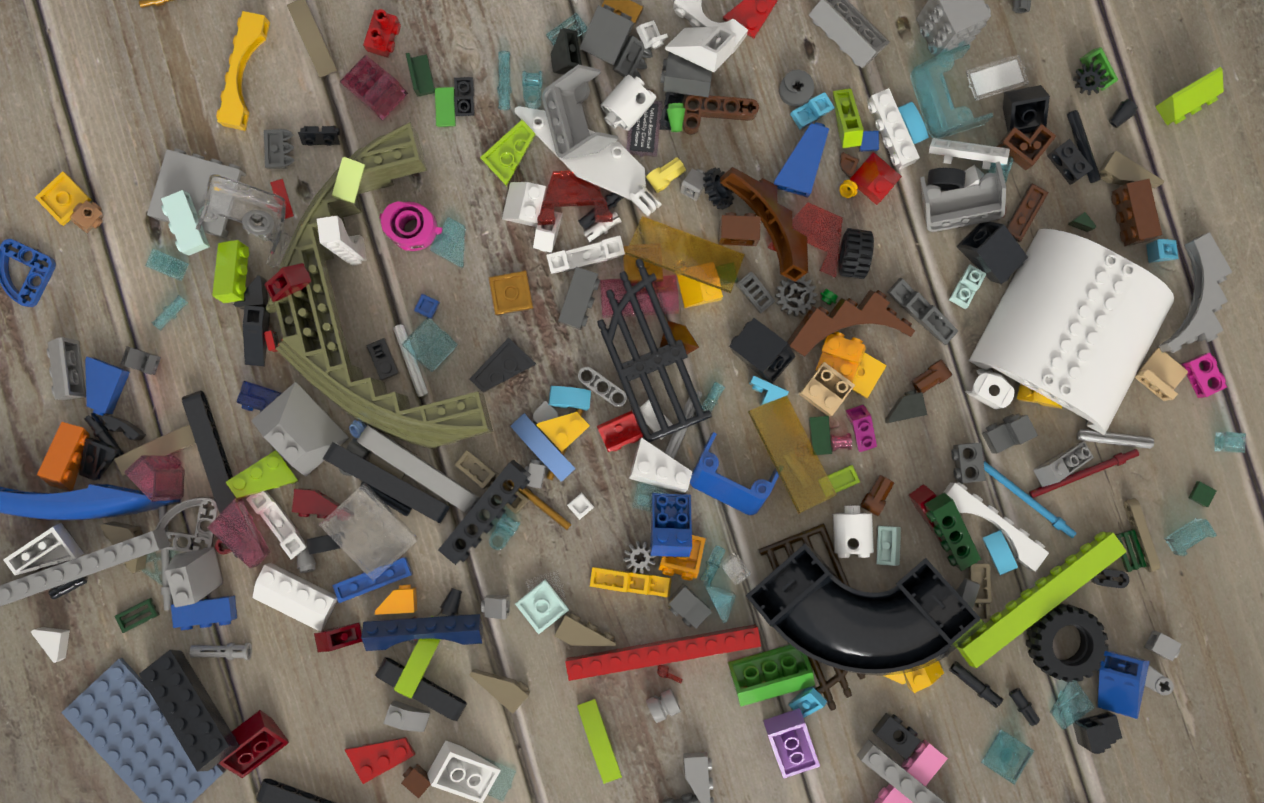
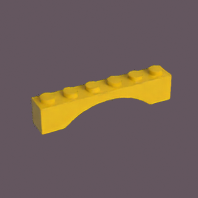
M242 11L241 17L238 18V32L233 39L234 50L229 57V72H226L225 89L221 92L222 103L216 115L217 122L224 127L246 131L249 111L243 98L242 78L250 56L259 45L266 41L270 22L265 15Z

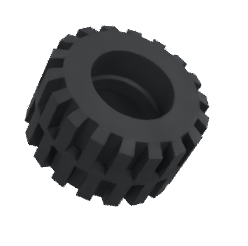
M847 228L843 235L839 252L838 270L840 276L865 279L870 270L873 257L874 237L872 231Z

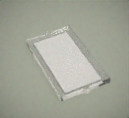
M1019 54L966 71L970 83L969 88L972 89L975 101L1029 84L1025 73L1026 67H1023Z

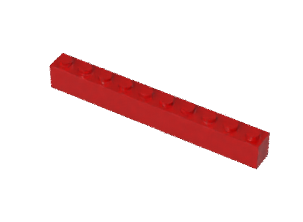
M754 624L566 658L565 663L568 680L571 681L761 647L758 627Z

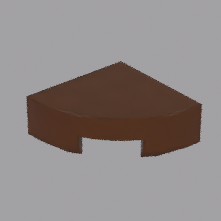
M842 152L840 155V167L844 174L851 178L859 159Z

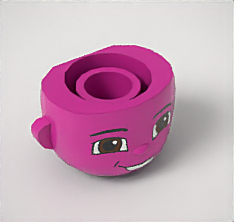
M394 202L389 204L379 216L383 232L394 244L405 251L425 249L432 244L436 235L441 234L443 228L438 227L437 220L429 209L415 202ZM417 220V226L413 231L404 232V227L409 221Z

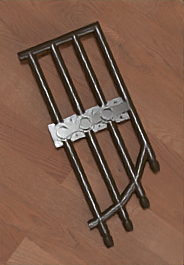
M824 523L758 549L761 556L767 554L774 571L779 567L774 551L784 547L789 558L794 553L791 544L801 540L803 544L808 545L814 550L809 537L820 533L838 578L850 587L839 558L834 553V546ZM808 656L820 685L814 689L820 694L823 693L831 711L835 710L836 704L833 701L830 688L839 682L846 698L851 697L852 692L848 687L849 685L845 677L848 672L834 668L836 675L826 681L819 662ZM857 673L860 680L865 678V675Z

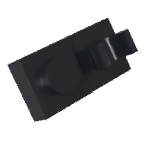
M385 338L366 345L381 381L400 374Z

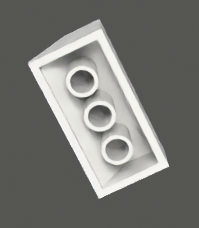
M272 563L263 566L255 582L252 597L318 631H323L338 601L335 594Z

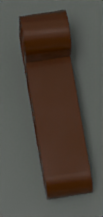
M689 95L684 105L683 130L689 135L696 134L700 127L701 117L753 120L757 116L759 104L756 100L749 98ZM690 102H695L698 105V107L692 109L688 106V104ZM712 103L715 104L717 108L715 110L708 109L707 105ZM733 105L736 110L730 112L726 109V106ZM747 107H751L752 113L748 112ZM692 120L697 125L691 128L686 123Z

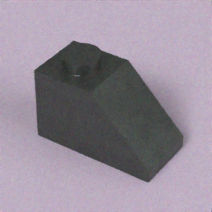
M560 29L550 54L553 73L566 74L578 64L582 65L576 30Z
M916 390L904 392L905 396L899 397L886 417L885 422L892 423L927 415L923 393H916Z

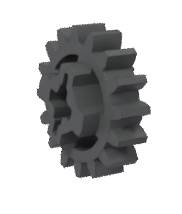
M805 276L796 282L786 277L787 282L782 280L780 282L782 287L777 286L776 288L780 292L775 294V297L780 299L776 304H782L781 311L787 309V315H790L791 312H794V316H798L799 312L802 315L806 314L805 309L809 311L811 309L810 304L814 305L816 303L813 300L817 296V293H813L816 286L809 285L811 280L804 281ZM796 283L803 285L804 288L797 286ZM788 286L789 292L784 296V290ZM794 291H795L796 294H797V293H799V294L802 293V294L798 297V299H797L796 297L790 298V297L794 294ZM806 295H808V301L804 305L805 302L803 299ZM787 303L794 304L796 308L789 306Z

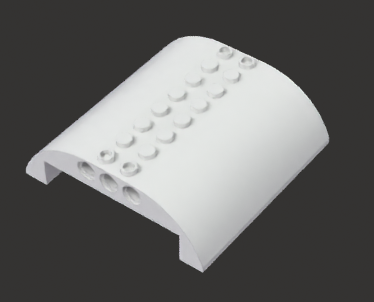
M1039 229L1026 252L1028 258L1016 270L969 362L984 370L994 368L1087 419L1088 423L1086 426L1105 435L1174 302V296L1168 286L1158 277L1091 240L1064 231Z

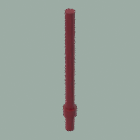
M1134 449L1124 454L1118 453L1113 455V458L1071 474L1058 483L1031 490L1029 494L1032 498H1035L1112 466H1120L1125 464L1127 460L1139 456V452L1137 449Z

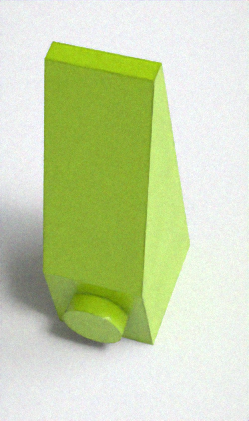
M852 89L833 91L837 127L842 148L861 146L863 126Z

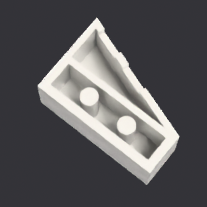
M59 523L3 560L14 575H19L76 559L84 553L63 524Z

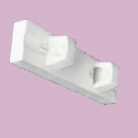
M933 138L929 153L944 155L943 163L951 164L953 157L983 161L982 169L990 170L991 162L996 163L1000 161V164H1007L1010 149Z

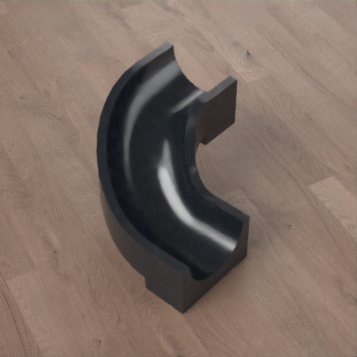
M804 544L746 595L766 622L797 650L828 666L863 675H898L930 666L958 648L985 624L927 558L922 560L896 583L897 586L885 592L870 593L845 585L816 551Z

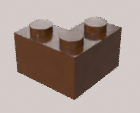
M1042 124L1035 128L1028 137L1014 127L996 147L1010 149L1009 158L1024 170H1027L1036 163L1055 139L1056 135Z

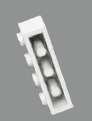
M888 88L872 95L867 102L868 109L874 116L876 127L881 132L883 143L888 148L893 165L897 170L914 164L920 157L890 89Z

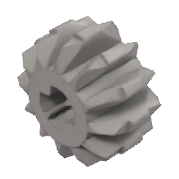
M636 541L637 548L629 544L632 552L624 551L626 555L630 556L625 557L624 562L631 561L626 567L629 569L634 565L633 573H636L637 568H640V573L644 574L643 567L650 571L651 568L648 563L655 565V561L650 560V558L656 556L649 554L651 546L647 550L645 549L647 542H644L643 546L640 547L639 541ZM643 553L645 560L637 562V558H634L635 554Z

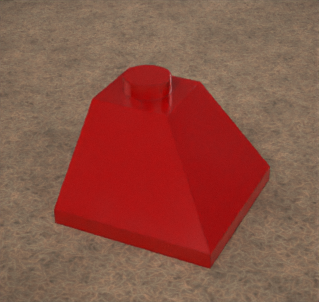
M873 152L849 180L855 182L858 187L857 189L878 205L902 176Z

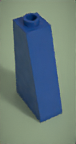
M815 122L809 125L776 177L773 184L777 185V189L807 198L810 196L829 132V128L825 127L824 124Z

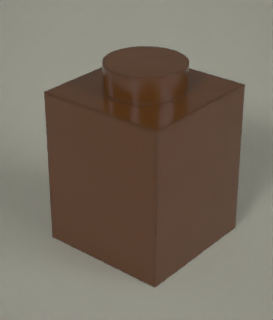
M418 764L414 768L410 766L402 775L405 778L401 784L418 799L431 785L427 772Z

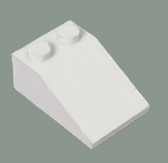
M445 741L427 775L431 786L483 803L501 770L468 749Z

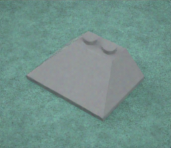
M296 381L251 420L262 436L292 467L305 477L324 461L322 458L332 442L341 446L349 439L346 433Z

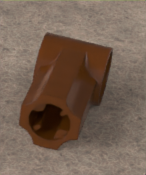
M940 359L911 382L916 391L925 393L936 384H940L950 378L953 374L944 361Z
M879 475L870 492L863 498L860 507L879 516L885 507V500L894 482Z

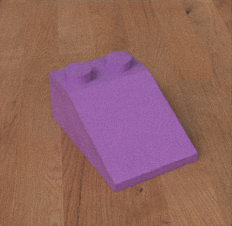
M800 708L763 720L783 779L820 767Z

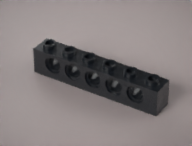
M515 460L509 462L438 551L455 565L460 561L464 562L470 556L468 551L471 547L476 548L482 541L480 536L484 532L487 534L493 528L494 524L492 522L494 519H500L506 512L504 507L508 503L511 505L518 497L516 495L519 489L524 490L530 483L528 478L531 474ZM507 480H511L514 483L513 489L507 487ZM494 495H499L502 498V503H497L494 500ZM483 509H486V510L489 511V513H490V517H489V518H486V517L483 516V514H482V510H483ZM471 524H475L478 527V532L471 530ZM459 538L465 540V547L459 544Z

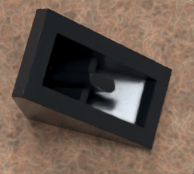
M257 275L247 287L244 293V300L236 301L233 305L240 309H244L245 305L267 307L266 279Z

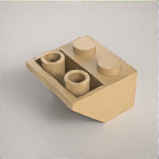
M823 362L798 394L830 417L833 416L855 384Z

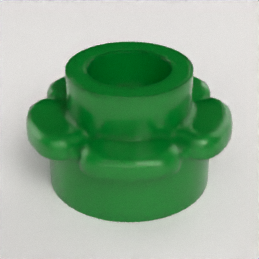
M825 289L823 293H820L823 296L821 300L828 305L837 303L838 296L830 290Z

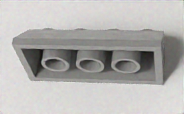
M820 0L809 14L813 23L820 26L825 31L826 36L834 40L839 45L840 50L847 53L852 58L853 63L861 68L869 64L890 43L848 0Z

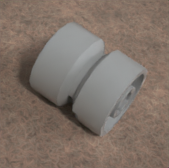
M671 688L661 692L660 697L655 695L646 700L656 724L665 720L667 715L673 716L681 712Z

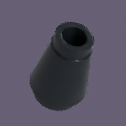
M1129 99L1121 101L1109 123L1113 127L1118 128L1136 114L1138 106Z
M451 588L440 606V613L447 616L458 614L462 591Z

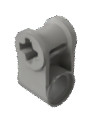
M1148 667L1145 687L1161 695H1169L1174 689L1172 681L1157 672L1153 667Z

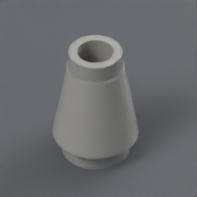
M305 543L307 547L297 555V569L300 570V573L316 570L315 565L317 563L313 554H309L307 543Z

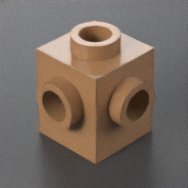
M87 200L83 204L80 202L73 209L74 214L70 217L71 222L88 234L93 227L96 229L103 222L102 209L94 202L89 203Z

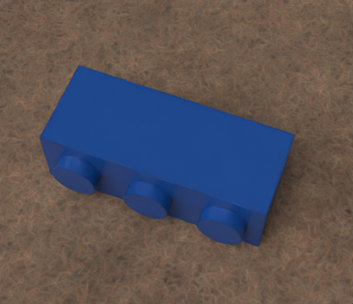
M235 595L202 599L195 604L175 607L174 604H171L173 628L180 627L182 631L193 629L194 625L206 628L211 627L212 623L219 622V626L231 624L232 620L237 619Z

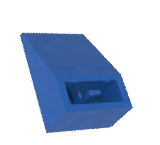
M652 493L651 556L690 557L692 549L691 495Z
M1105 651L1104 656L1107 657L1105 662L1101 661V668L1099 670L1098 708L1138 719L1150 661L1114 651Z

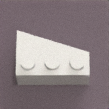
M641 438L637 445L629 479L684 494L688 490L692 471Z

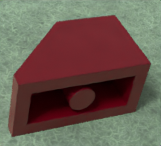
M300 263L281 268L265 283V286L272 301L276 302L302 290L311 282V279L304 264Z
M359 623L314 633L317 652H329L363 642Z

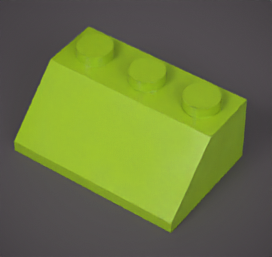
M1221 67L1217 68L1155 106L1166 125L1172 122L1176 125L1185 120V115L1189 112L1193 115L1202 110L1201 105L1206 103L1209 106L1219 100L1217 96L1224 92L1223 69Z

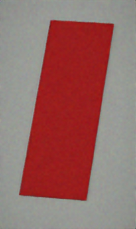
M283 179L270 182L281 220L293 217L294 214Z

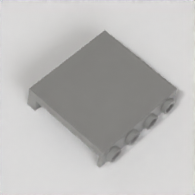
M175 148L174 151L167 149L147 215L170 223L168 216L162 211L161 206L163 203L161 198L184 190L191 196L204 232L227 239L229 231L225 230L240 178L241 176L245 177L246 174L240 170L241 167L234 164L225 166L222 165L223 162L216 159L207 161L198 154L193 153L192 156H189L180 149Z

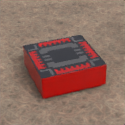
M272 330L266 331L264 335L268 350L278 352L276 350L279 344L277 332Z

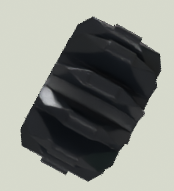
M1090 62L1089 67L1084 63L1082 64L1083 70H1076L1078 76H1074L1073 81L1077 82L1075 88L1081 87V94L1085 90H1088L1087 95H1091L1092 90L1097 94L1099 93V88L1105 87L1104 82L1108 80V76L1104 74L1107 70H1100V63L1096 67H1093L1094 62ZM1090 75L1094 76V81L1092 79L1091 82L1087 81V76L1089 78Z

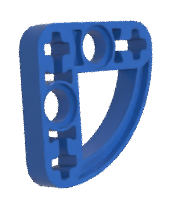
M6 239L0 245V284L7 295L18 304L26 307L36 306L55 270L56 262L52 257L18 241ZM11 245L18 249V253L8 249V246ZM27 251H31L33 255L29 261L24 259V254ZM9 258L31 267L20 292L15 288L10 278ZM38 259L47 262L49 264L48 267H44V265L37 263ZM36 276L41 278V283L38 286H34L32 282ZM26 295L32 298L31 301L25 299Z

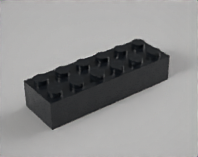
M167 651L139 673L197 772L211 770L240 747L182 651Z

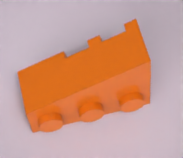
M61 422L37 475L52 487L69 492L73 491L81 465L85 439L90 438V434L83 427Z

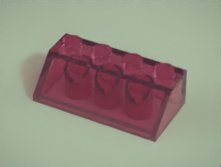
M676 275L663 276V281L652 282L664 314L679 313ZM607 279L600 282L603 318H612L613 315L606 291L612 289L618 303L626 293L621 279ZM644 287L636 293L644 315H656L647 290ZM630 301L622 311L624 317L636 316Z
M142 455L124 472L152 502L178 500L184 497L185 469L181 466L182 462L175 456Z

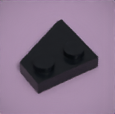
M86 438L79 475L93 481L100 480L120 452V448L94 438Z

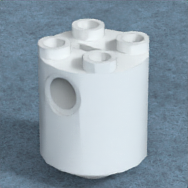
M625 76L601 103V108L606 113L604 119L614 129L620 126L624 130L629 131L656 99L653 92L647 91L643 87L645 83L639 77Z
M858 505L844 506L845 513L833 514L834 553H838V558H849L850 554H858V557L861 558L870 557V553L874 552L872 513H860V506ZM855 538L859 541V545L851 547L848 544V540Z

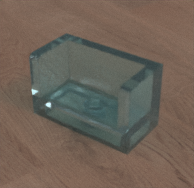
M1196 518L1164 539L1175 555L1185 556L1188 554L1186 552L1187 549L1206 537L1214 538L1217 534L1207 519Z

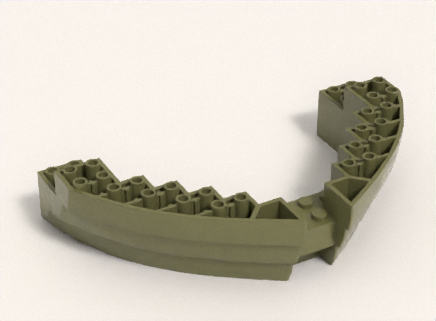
M411 122L394 129L386 135L375 138L349 157V159L365 164L357 194L393 186V179L427 171L418 133ZM338 168L314 196L299 221L280 264L279 270L283 267L303 263L309 272L311 282L302 290L276 302H273L271 297L269 298L266 310L269 313L277 312L283 335L276 350L309 383L349 415L380 432L406 442L432 449L456 443L462 439L493 432L484 394L479 391L411 408L407 395L397 392L387 394L385 382L371 377L364 379L362 369L351 365L326 265V260L334 259L332 251L320 244L317 218L338 216L342 219L346 230L343 217L362 213L358 195L356 196L355 203L336 199L332 196L339 171Z

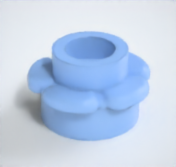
M354 420L349 426L350 433L355 438H359L366 428L364 422Z

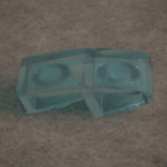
M152 249L145 266L182 281L189 264Z

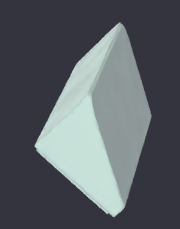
M878 526L877 564L900 565L901 527Z

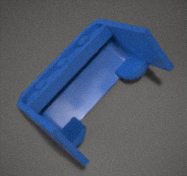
M712 432L692 471L690 485L747 515H755L770 495L783 467L776 465L769 481L764 479L756 480L751 489H748L716 473L719 460L715 454L709 452L717 435Z

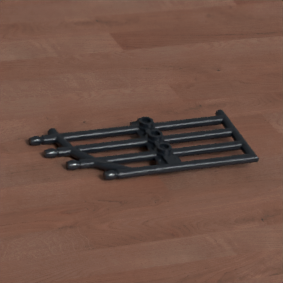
M639 258L635 261L642 280L632 287L625 271L621 272L620 278L623 281L626 293L618 303L612 289L606 291L613 315L608 329L603 319L597 321L599 329H601L600 332L644 440L652 442L709 419L712 415L710 410L703 411L683 359L688 358L681 340L675 341L652 284L657 278L654 273L648 274L643 260ZM644 287L647 290L668 342V345L658 349L636 297V293ZM629 301L650 349L649 353L639 356L622 314ZM617 325L620 327L632 357L631 360L621 363L613 343ZM673 363H676L697 414L688 419L685 418L665 368ZM656 370L660 374L679 421L669 427L647 375ZM639 377L661 430L651 434L629 382Z

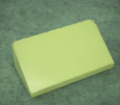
M342 157L332 192L334 198L355 203L365 164Z

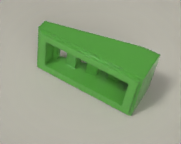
M1101 47L1091 50L1080 58L1081 63H1085L1087 67H1089L1090 62H1094L1093 67L1100 63V70H1107L1104 75H1108L1110 78L1104 82L1105 87L1100 88L1101 91L1118 81Z

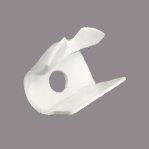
M990 369L977 370L979 376L973 385L972 391H965L968 395L996 410L1008 406L1014 397V388L1000 373L993 372ZM991 385L999 387L1000 392L998 395L992 396L989 393Z

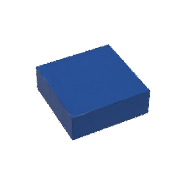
M863 131L859 152L878 151L879 131Z
M421 294L414 311L432 319L440 302Z

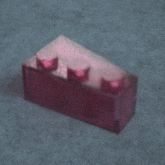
M238 498L234 499L207 528L249 568L257 567L266 558L270 550L260 531L257 530L253 523V518L248 513L243 499Z

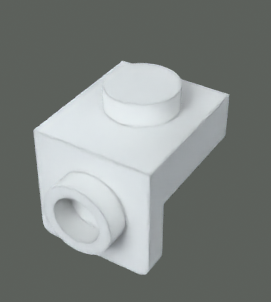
M654 20L641 24L636 28L645 49L650 47L657 49L664 45L663 41L668 38L667 34L660 35Z

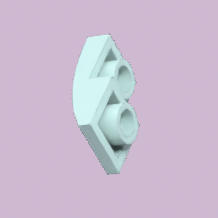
M969 265L949 300L964 309L968 308L975 292L980 288L986 273Z

